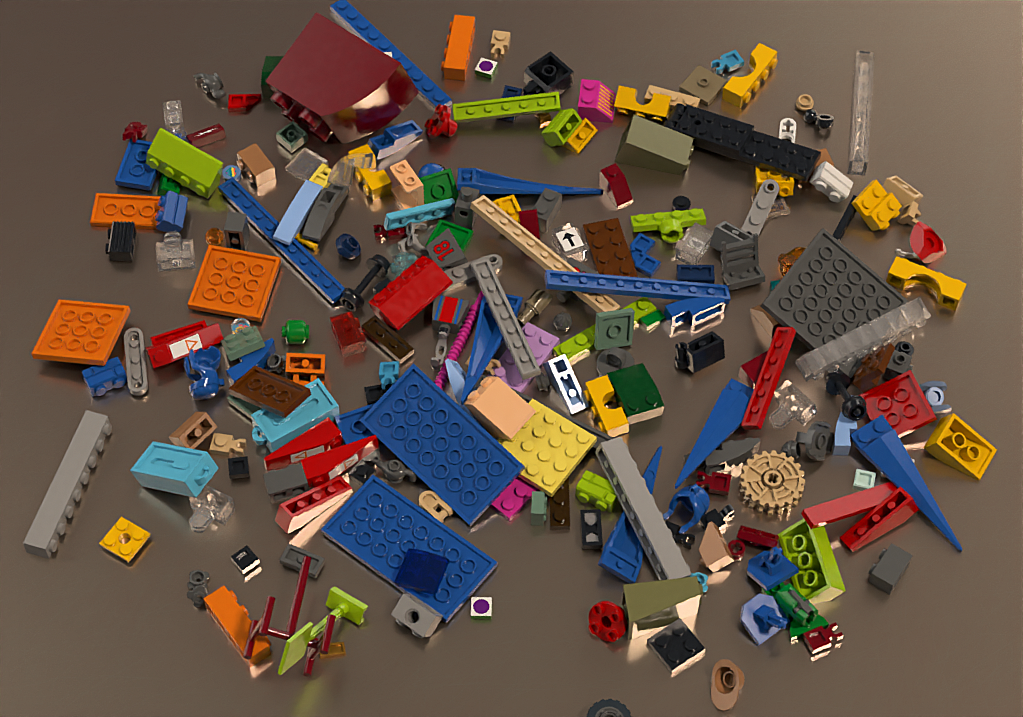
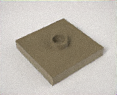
M698 65L679 86V91L686 95L700 98V103L708 107L722 92L723 87L728 81Z

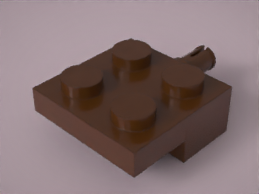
M889 343L884 347H878L872 354L868 353L862 358L860 368L850 379L860 391L865 393L877 385L881 375L886 370L895 347Z

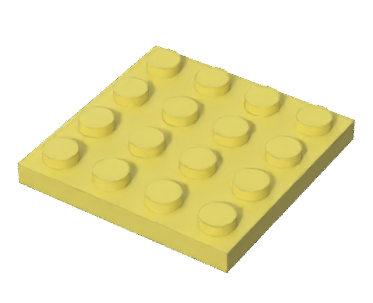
M532 398L528 404L534 408L535 414L511 440L499 438L497 441L526 467L518 477L552 497L597 442V437Z

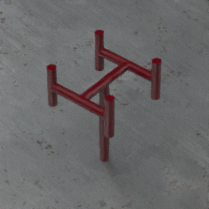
M303 557L286 631L269 627L275 598L268 596L262 617L259 621L252 620L243 658L251 659L255 641L259 635L263 637L269 635L287 641L295 634L308 579L311 557ZM329 614L327 616L322 636L319 639L315 638L308 642L307 647L309 649L303 671L304 676H311L314 660L319 652L321 654H328L336 619L335 615Z

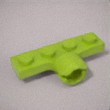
M694 208L683 211L675 210L673 212L638 214L630 216V222L633 232L658 230L665 242L673 244L680 241L683 237V227L706 225V217L703 208Z

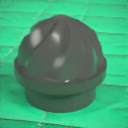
M564 312L557 314L553 320L554 326L559 331H567L572 325L571 316Z
M793 440L786 442L782 446L781 453H786L787 458L792 456L794 460L799 458L801 455L799 442H794Z

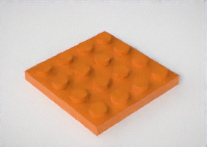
M209 244L187 304L188 309L261 322L281 264V257Z
M59 299L31 353L33 359L105 366L131 312L130 307Z

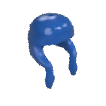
M191 349L189 351L191 367L201 375L190 373L188 357H185L184 368L186 376L194 381L189 386V392L196 400L211 399L218 394L219 387L225 386L224 379H219L216 370L212 367L195 365L194 352Z
M697 484L680 489L671 499L668 512L663 514L664 520H667L673 514L679 501L689 511L694 513L692 520L680 528L679 534L686 533L708 511L710 498L707 492Z

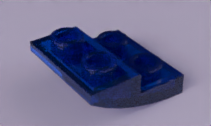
M408 548L394 583L397 587L415 589L418 594L436 596L450 561L434 553Z

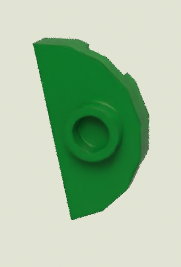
M819 614L813 622L807 618V626H803L794 619L790 625V639L800 638L803 636V633L819 626L827 628L829 623Z

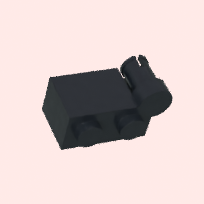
M713 331L689 342L688 348L684 342H679V347L678 344L675 345V366L679 369L688 368L693 373L725 358L724 340Z

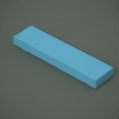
M453 198L387 213L384 228L385 230H391L407 226L409 222L420 223L452 215L455 201Z

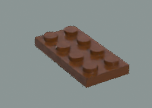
M618 218L583 224V233L597 273L638 277Z
M255 365L228 388L231 395L283 418L291 414L311 395L310 388Z

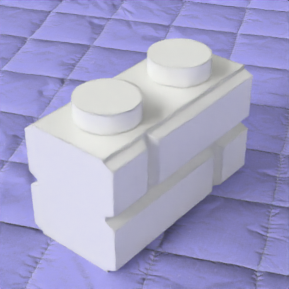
M827 161L815 168L810 179V183L818 191H822L831 201L836 203L848 197L854 183Z

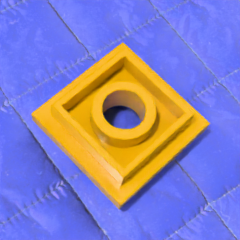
M121 516L99 545L129 563L151 534ZM124 538H130V539H131V540H130L128 543H126V544L120 543L121 540L124 539Z

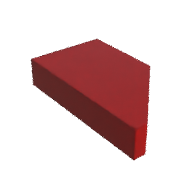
M229 94L228 112H246L262 100V95Z

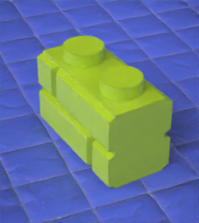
M563 109L557 113L541 135L551 147L564 145L582 123V119L575 109Z
M588 470L585 471L576 486L575 496L583 503L589 502L595 505L597 509H600V511L611 513L619 500L609 480Z

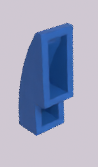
M413 120L385 128L382 135L370 138L368 145L377 161L411 143L422 134L423 130Z
M718 297L685 299L666 305L664 316L671 327L687 320L692 326L724 312L726 301L724 298Z
M273 338L264 342L265 347L239 357L240 363L226 370L228 381L231 385L254 365L262 369L266 367L267 359L276 351Z

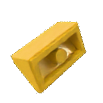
M584 118L582 123L562 146L578 154L598 129Z

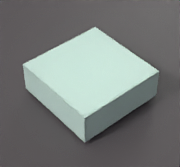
M856 469L853 489L863 491L874 487L876 473Z

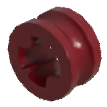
M740 540L730 541L728 548L734 560H740L745 553V544ZM735 547L739 548V551H737V553L733 552V549H735Z

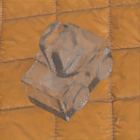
M167 232L164 235V241L156 243L158 271L196 268L193 239L182 240L179 232Z
M786 380L774 392L776 402L780 406L769 416L773 428L782 430L794 418L804 426L817 414L815 403L790 381Z
M207 484L196 498L189 496L191 508L195 510L189 518L191 530L196 533H203L213 520L225 526L236 511L234 498Z

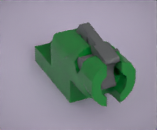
M782 582L768 591L763 588L761 590L763 594L774 597L788 619L793 617L803 626L808 625L807 618L813 622L818 615V610L791 583L785 585Z

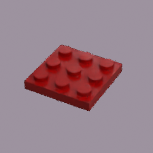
M911 370L859 395L866 401L867 414L870 420L873 421L880 415H883L892 429H895L899 438L937 420Z

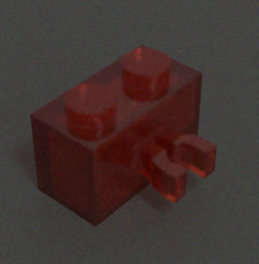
M352 311L330 317L331 329L342 357L364 352V343L367 342L364 332L360 333L359 328L361 326L358 317L354 318Z

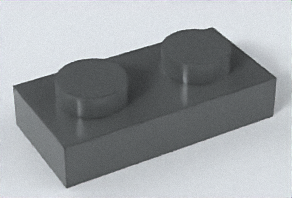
M288 543L279 562L300 572L303 557L309 556L312 559L308 575L316 578L325 563V558Z

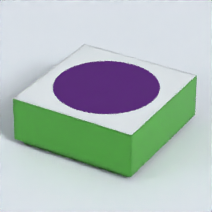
M481 57L475 68V74L491 79L498 66V62Z
M471 597V619H491L492 597Z

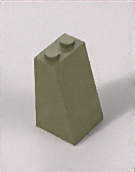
M633 115L622 134L614 162L681 175L683 170H687L691 160L688 158L694 150L692 145L694 138Z
M697 576L624 584L621 604L627 622V639H635L667 626L679 618L684 619L697 614L699 605H702L701 596H703L702 584H698Z

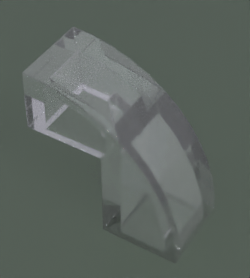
M356 153L340 159L332 168L327 182L341 186L352 185L354 167L362 169L371 168L373 153Z

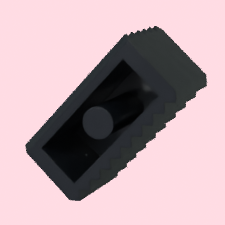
M113 221L112 228H108V239L110 241L106 243L105 252L109 255L110 261H133L137 234L135 222Z

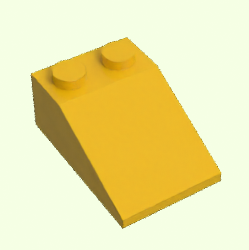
M954 413L940 419L923 447L937 460L976 480L981 479L997 451L994 446Z

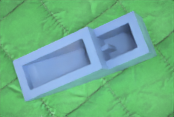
M840 412L834 432L832 455L848 456L851 447L850 434L857 431V421L846 418L842 412Z

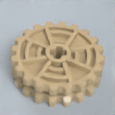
M772 450L771 453L762 451V455L754 454L753 460L748 459L746 461L747 466L742 467V473L740 474V494L745 495L743 498L744 502H749L751 509L757 508L758 513L762 514L765 511L771 516L773 512L782 515L784 510L786 512L791 511V506L796 507L798 505L797 500H801L804 491V471L799 470L801 465L794 463L792 456L787 458L784 452L777 454L775 450Z

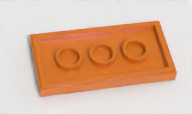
M96 193L90 225L112 227L113 221L135 222L136 229L158 230L156 228L157 221H155V216L158 210H160L158 202L161 196Z

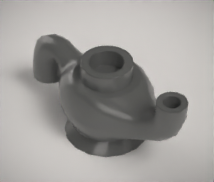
M216 72L213 75L205 73L193 75L196 81L199 79L203 80L201 86L206 93H212L217 99L226 96L224 90H220L224 86Z
M379 456L373 457L374 464L384 472L389 482L400 483L405 476H408L412 482L417 481V475L412 470L407 469L401 461L390 460L383 462Z

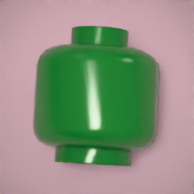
M288 320L286 325L282 326L281 336L285 338L287 344H304L306 340H309V325H306L304 320Z

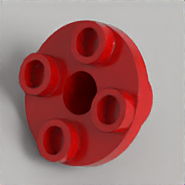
M441 104L436 106L433 116L428 118L424 125L427 128L426 133L428 137L433 139L441 133L447 137L455 134L458 124L450 119V107Z
M600 601L590 609L588 619L589 631L592 634L610 642H615L624 635L627 622L625 612L620 606L609 601Z

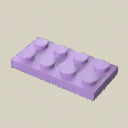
M527 322L522 331L541 369L543 363L552 354L553 348L560 343V338ZM507 348L498 360L501 367H493L495 372L493 377H499L510 388L523 393L534 377L522 380Z

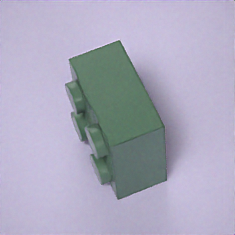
M292 121L276 133V138L279 143L292 153L308 141V134Z
M532 491L531 525L543 526L544 521H546L547 497H545V492Z

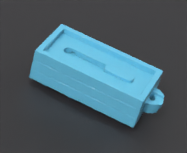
M317 378L305 385V387L310 388L311 395L286 418L263 408L251 414L254 427L252 430L253 441L258 445H266L272 453L327 417L334 422V417L340 415L339 405L320 379Z
M153 441L130 471L143 487L196 498L219 468L206 451Z

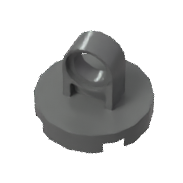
M618 347L604 350L598 356L596 368L600 377L605 376L606 373L635 365L632 355L625 349Z
M815 421L811 424L807 433L797 432L795 441L805 443V450L809 458L820 461L825 459L826 453L830 454L834 442V433L830 432L829 427L831 425L829 423Z

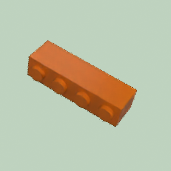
M454 15V20L450 21L449 32H451V35H447L448 48L444 50V58L446 59L442 61L441 71L444 72V79L465 81L475 33V17Z
M222 586L203 598L205 607L243 657L252 621L248 618L249 613L244 605L239 606L236 602L238 599L232 590L228 591L225 586ZM259 635L255 641L251 659L243 658L250 668L271 655L270 646L272 644L268 637Z

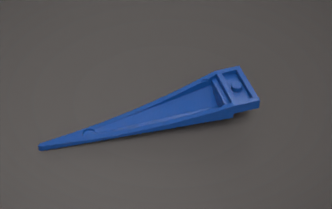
M458 168L457 191H460L461 187L464 186L478 189L480 194H542L545 188L561 194H603V189L537 183L491 173L478 168Z
M505 294L517 318L523 303V297ZM485 297L481 301L471 357L461 397V405L467 400L468 395L472 392L504 340Z
M731 378L722 390L675 483V489L722 442L741 426L754 389Z
M880 415L850 434V439L860 453L897 488L901 486L914 499L918 509L958 551L962 552L960 543L895 429H892L885 417Z
M662 446L657 448L642 476L646 481L650 494L653 493ZM623 510L603 547L598 565L629 584H633L642 566L643 547Z

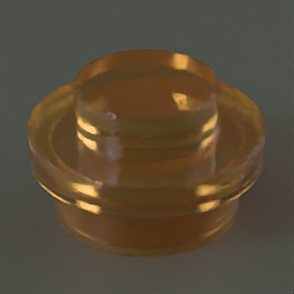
M211 228L207 231L205 239L210 245H219L223 242L224 235L220 229Z

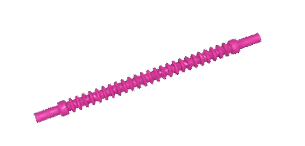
M480 291L474 305H471L444 362L447 359L457 362V358L462 352L461 349L464 348L463 345H465V341L470 335L469 332L472 331L478 319L481 301L484 297L482 291ZM446 363L442 364L434 381L441 389L445 387V383H447L449 378Z

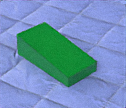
M658 309L640 318V323L646 330H649L665 320L666 317Z

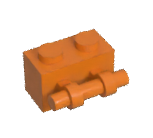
M286 353V376H293L291 381L302 386L316 380L317 377H325V354ZM299 376L311 377V381L299 380Z

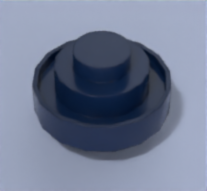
M343 233L336 239L337 251L342 257L352 260L360 255L361 247L356 238L350 234Z

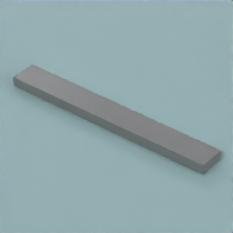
M489 258L471 263L472 271L522 380L541 375L539 365Z

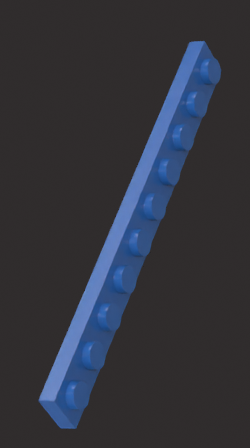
M339 0L330 5V11L360 39L382 52H392V58L403 65L419 91L418 94L434 109L438 104L447 106L452 104V99L347 0Z
M233 177L218 186L219 192L240 213L247 214V220L332 304L340 300L345 287L295 238L290 246L273 239V235L280 223Z
M546 270L544 274L546 289L672 300L718 297L724 298L725 304H729L731 300L728 285Z

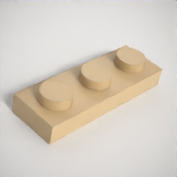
M649 85L644 97V102L650 103L653 93L671 96V110L677 103L697 108L700 104V98Z

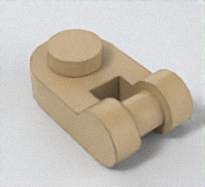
M424 491L419 496L420 508L441 523L444 522L443 519L445 517H450L454 513L453 509L433 491ZM438 507L442 509L439 513L435 511Z

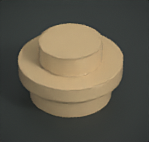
M803 94L797 98L796 106L798 109L806 111L813 108L814 101L810 95Z

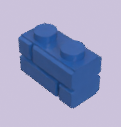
M168 191L164 196L160 197L158 202L160 210H158L155 216V221H157L156 228L174 236L182 230L188 197L178 195V193Z
M118 356L107 360L105 366L95 365L81 371L92 397L104 395L108 390L121 388L127 383V375Z

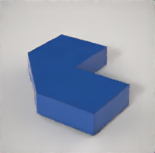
M639 233L630 244L632 260L638 272L651 278L661 266V262L647 255L655 246V241Z

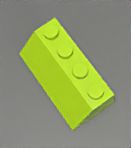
M163 128L158 130L146 158V164L151 168L162 172L165 176L176 180L181 185L190 188L198 195L204 196L207 199L220 184L223 162Z
M803 518L777 534L779 535L784 556L799 568V573L791 577L793 585L810 603L830 601L846 592L824 525L811 529Z

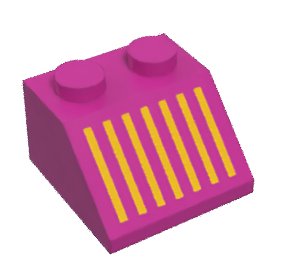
M581 79L578 115L582 120L586 118L588 121L613 123L616 93L598 80Z

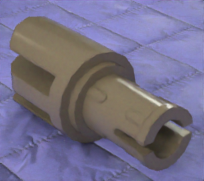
M536 289L525 302V309L517 317L519 325L524 327L533 316L540 315L552 301V295Z

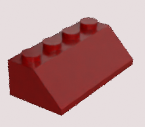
M422 256L395 280L390 282L381 292L377 293L368 303L378 318L399 330L452 285L453 281L433 260Z

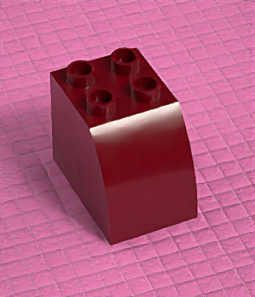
M317 12L265 81L274 92L270 100L283 110L281 114L297 125L303 121L310 126L308 131L324 143L332 137L343 144L377 131L396 118L419 93L399 61Z

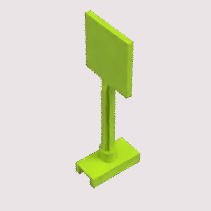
M335 586L330 589L325 605L334 610L330 614L336 616L335 621L344 616L358 625L364 621L363 614L368 608V605ZM327 616L314 627L313 623L309 622L287 640L278 669L279 675H282L304 656L308 642L315 639L325 630Z

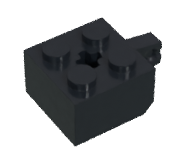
M550 51L525 69L524 83L527 86L523 88V95L559 92L560 95L574 85V71Z

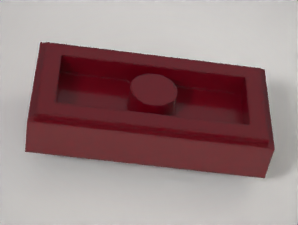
M741 525L736 538L751 541L750 543L755 546L777 547L779 535Z

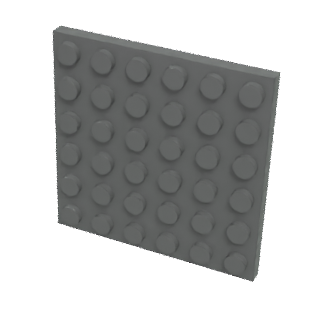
M822 228L760 307L782 326L793 327L796 330L795 337L830 367L847 374L851 379L861 366L862 358L872 351L908 303V300Z

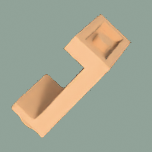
M406 159L390 166V171L400 183L399 186L391 189V194L402 210L424 205L423 184Z

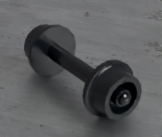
M376 254L373 258H369L366 261L370 271L355 290L345 288L342 291L343 295L340 298V302L346 309L356 311L358 307H362L364 299L361 293L376 275L383 278L387 276L390 263L382 255Z
M839 370L831 371L825 378L827 392L831 395L842 396L844 402L841 406V412L846 418L852 421L861 420L867 413L866 401L861 396H851L848 393L847 389L850 386V378L847 374Z

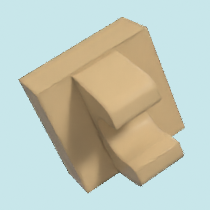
M912 201L903 206L897 222L901 225L906 223L912 226L916 225L919 221L915 218L921 216V212L917 209L919 204Z

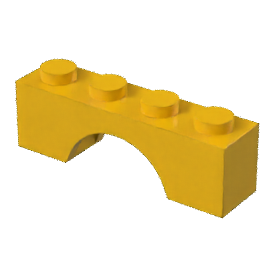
M759 43L750 54L749 66L753 69V72L744 77L732 76L723 87L722 99L739 108L744 103H747L753 91L756 92L758 90L760 82L766 80L769 71L776 67L778 52Z
M896 256L886 279L889 285L902 290L915 284L927 286L935 292L939 305L956 311L967 285L958 279H953L943 273L933 271L923 265L915 264Z

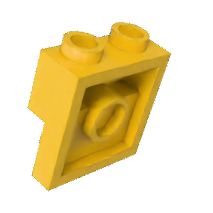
M755 166L756 195L762 183L768 179L775 180L778 183L779 192L777 195L782 197L793 195V177ZM767 186V189L772 191L773 187Z
M877 179L871 181L851 203L872 231L886 229L890 225L888 221L896 218L900 214L899 209L902 207L893 193H887Z

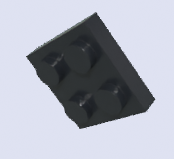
M681 618L647 639V644L671 674L705 652V647Z

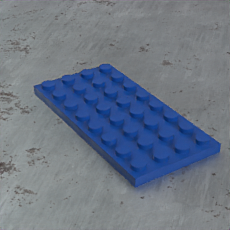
M414 363L359 420L470 526L526 468Z
M372 475L321 529L323 535L403 593L413 594L442 614L441 620L445 623L453 617L498 566L497 561L375 475Z

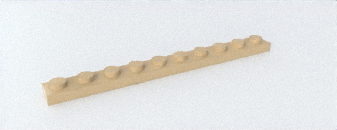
M485 195L471 202L470 208L545 270L578 272ZM572 291L598 313L620 309V305L606 294Z

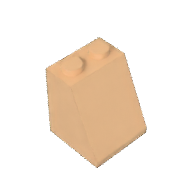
M488 376L481 381V386L468 395V400L464 405L492 437L511 440L536 411L499 377Z

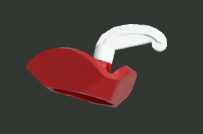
M921 221L916 223L910 236V244L914 253L902 252L900 249L895 250V254L900 257L909 259L920 258L924 263L934 262L947 253L943 240L931 227Z

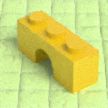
M619 85L614 104L615 109H618L617 112L622 114L632 112L642 118H645L647 115L651 116L653 120L661 122L663 119H667L672 101L671 96L653 93L650 103L641 105L636 101V89Z
M366 144L349 151L348 167L350 170H354L357 181L363 184L365 194L369 195L373 201L391 194L392 181L384 169L377 172L370 171L376 168V157L369 145Z
M605 375L585 382L586 390L583 393L586 401H590L592 404L590 408L594 418L597 417L599 420V430L611 437L629 432V422L622 407L608 409L604 406L607 402L614 400V389L608 376Z

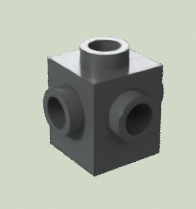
M894 350L883 378L891 380L909 370L912 371L914 366L911 365L912 356Z

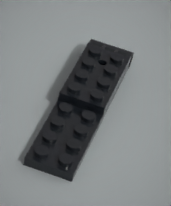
M677 103L662 125L694 138L692 142L694 146L805 182L821 157V151L754 131V125L687 104Z

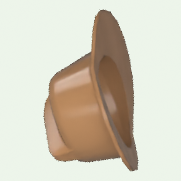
M727 659L719 660L713 667L711 699L717 709L723 711L729 710L735 705L739 690L742 689L745 681L742 670Z

